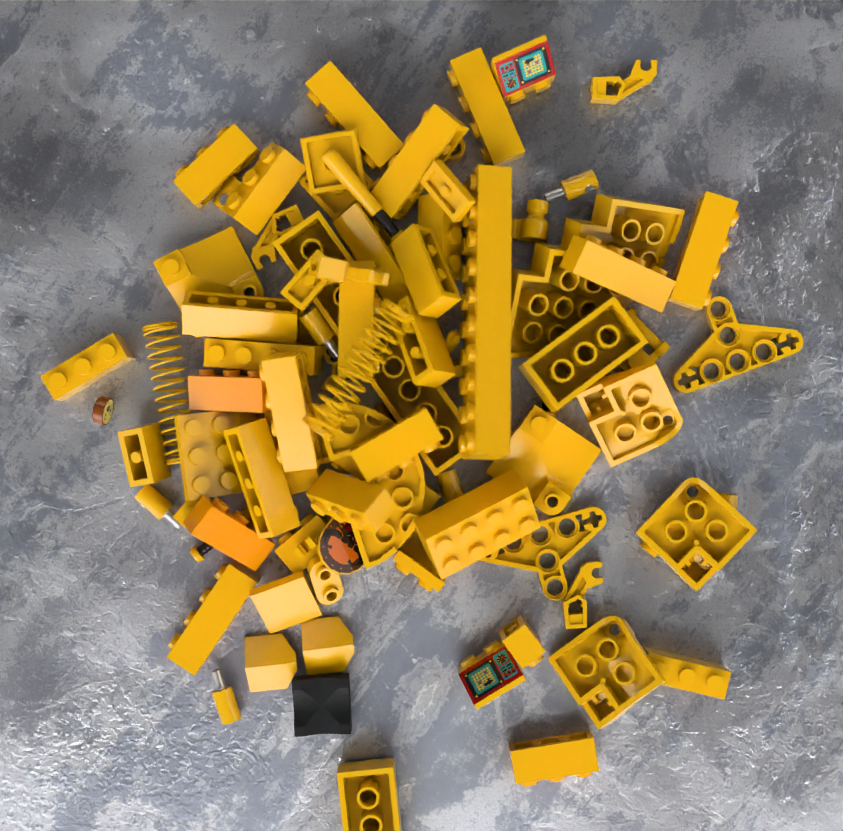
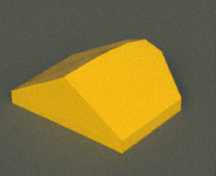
M340 616L318 617L302 622V652L307 675L345 671L355 649L353 635Z
M272 633L245 636V671L250 692L288 688L298 668L296 652L286 640L284 634Z

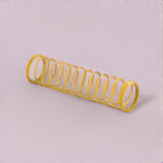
M384 298L382 303L396 314L381 307L377 309L393 326L376 317H371V321L389 337L370 327H364L365 331L383 347L364 337L358 336V340L377 357L356 346H351L352 350L371 367L350 356H345V359L365 377L342 365H338V368L359 387L336 375H332V378L355 398L325 384V387L349 408L322 394H318L324 402L343 418L314 403L312 404L317 411L337 428L308 413H305L306 416H303V423L328 440H333L335 435L322 425L335 431L340 430L339 425L328 415L341 421L347 420L345 415L334 405L349 412L353 411L352 406L340 395L355 402L360 401L358 396L343 383L360 392H366L365 387L349 373L366 382H373L371 377L355 363L374 373H379L378 368L361 353L380 363H386L385 359L365 342L388 354H392L391 349L371 332L396 345L399 344L398 340L377 322L405 335V331L383 312L408 325H412L413 321H415L412 315Z
M177 321L153 323L142 327L145 338L157 339L147 343L145 347L148 349H162L150 353L147 358L150 360H164L150 365L149 369L155 371L170 370L151 377L152 381H171L154 387L153 391L173 392L157 397L155 402H178L161 407L156 411L157 413H180L159 420L158 423L175 424V421L166 420L173 419L174 416L187 415L193 412V410L189 409L161 411L189 403V399L160 400L187 392L188 388H158L186 381L188 378L156 379V377L184 370L186 367L152 368L184 358L183 356L151 357L182 347L181 345L149 346L160 341L179 337V334L147 335L152 332L177 328ZM171 427V428L162 430L160 434H162V435H175L176 432H168V431L174 430V429H176V428H175V427ZM177 437L166 440L162 444L165 446L178 445L177 442L169 443L176 441ZM178 449L168 451L164 455L179 456V453H174L178 452ZM176 457L166 459L165 461L167 465L180 463V458Z

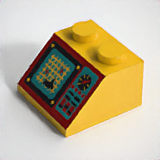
M546 35L495 56L491 60L490 70L505 103L510 101V104H514L523 100L528 92L535 90L536 93L548 89L552 86L551 82L554 81L556 76Z
M498 640L489 643L483 648L485 652L476 657L474 654L466 657L460 662L461 666L458 667V675L477 710L526 680L522 667L502 641L498 642Z

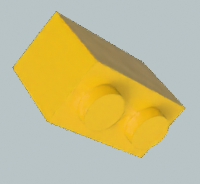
M160 423L136 426L118 432L130 487L152 484L171 477L170 467L165 461L168 458L164 455L166 449L165 445L162 444L164 441L162 434H160Z
M521 614L499 630L503 644L522 669L526 666L533 667L543 659L542 654L546 651L540 639Z

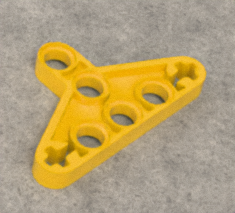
M722 296L713 297L710 299L709 304L704 306V314L711 334L673 373L671 385L674 390L680 393L693 392L793 355L803 347V337L800 332L793 329L740 324L737 322L729 300ZM715 301L721 302L725 307V312L721 317H715L711 313L710 308ZM725 327L731 328L734 332V339L730 343H725L720 338V332ZM786 335L789 338L794 337L795 343L791 344L792 349L789 346L777 349L775 344L786 341ZM760 344H766L770 349V355L765 360L758 358L756 355V348ZM735 353L740 354L744 358V364L740 369H734L730 365V357ZM708 363H713L718 368V374L713 379L705 377L703 372L705 365ZM697 367V376L702 381L701 384H699L698 379L689 381L688 388L678 384V380L682 378V373L685 376H692L696 374L692 368Z
M588 506L539 520L540 526L545 527L548 533L545 540L535 541L531 532L521 538L518 548L510 549L505 546L503 547L504 553L499 554V550L480 560L535 571L538 573L545 596L554 601L564 598L568 591L562 565L603 529L607 521L606 515L599 507ZM592 511L594 514L600 515V519L596 521V526H593L590 522L583 523L582 526L585 530L579 531L580 525L575 517L576 515L580 514L581 520L589 518ZM571 519L574 523L573 531L569 534L561 533L559 530L561 520ZM544 553H551L555 557V563L550 568H544L540 565L539 560ZM551 580H559L562 583L563 588L560 593L553 595L547 591V585Z

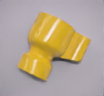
M540 199L527 200L526 212L528 216L523 219L512 220V240H521L528 243H547L549 223L545 219V215L548 214L549 202Z

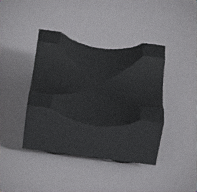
M349 673L294 676L292 679L295 737L316 734H351L352 716Z

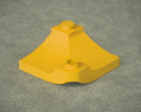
M233 226L192 245L176 249L153 261L162 281L170 291L181 312L186 290L245 295L247 289L253 288L255 291L254 296L265 297L264 286Z
M655 360L626 371L603 376L576 396L611 467L666 443L682 427L683 420ZM671 416L669 420H663V417Z
M532 404L518 426H515L510 434V455L498 460H492L485 472L496 478L513 469L527 485L533 505L548 515H556L570 501L575 488L595 461L601 449L535 404ZM556 497L557 503L549 506L547 504L548 498Z
M692 477L683 480L635 533L694 591H698L716 571H720L758 530L706 482ZM690 486L696 489L694 497H690L687 494V489Z
M611 615L601 619L547 658L578 705L584 707L598 729L608 726L666 681L636 639L635 632L627 621L620 616ZM615 624L620 628V632L617 635H614L612 632V627Z

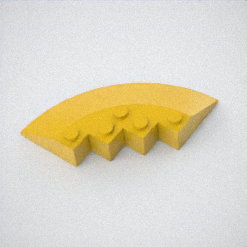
M597 193L591 221L566 218L560 245L535 242L530 270L511 268V358L532 357L613 296L616 297L624 309L634 301L559 267L573 235L585 238L586 234L602 240L600 246L606 249L608 245H612L625 251L623 257L627 259L633 255L646 261L645 267L651 269L653 265L662 268L666 261L663 258L670 244H674L679 233L685 209Z

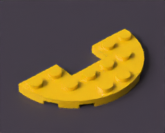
M337 402V403H339V404H341V405H343V406L349 408V407H348L346 404H344L343 402ZM327 403L318 405L323 409L343 418ZM349 403L353 408L352 412L334 405L345 415L347 420L341 421L328 415L339 425V431L322 425L335 435L333 440H328L322 436L330 462L351 455V448L388 428L395 422L379 411L360 404ZM312 407L317 419L337 428L324 415ZM418 454L414 456L416 460L408 466L400 468L398 465L389 470L390 475L384 480L375 483L373 479L368 482L384 487L397 508L376 533L367 529L359 530L351 524L365 569L376 566L395 554L415 529L413 520L420 517L425 499L424 471Z

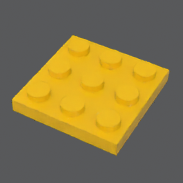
M211 411L174 416L185 501L198 500L203 495L211 498L243 492L223 431L260 419L259 413Z

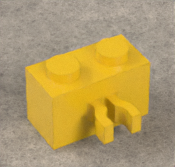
M310 513L300 521L301 528L296 533L292 534L288 531L277 540L280 546L274 551L293 574L306 569L309 561L318 555L317 540L321 530L328 522L319 514L314 517Z

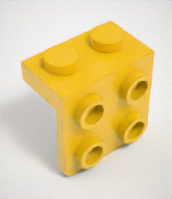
M415 528L411 536L393 555V560L396 562L394 566L405 575H409L411 572L418 577L417 583L427 591L431 592L434 589L440 592L445 585L446 578L441 580L428 560Z

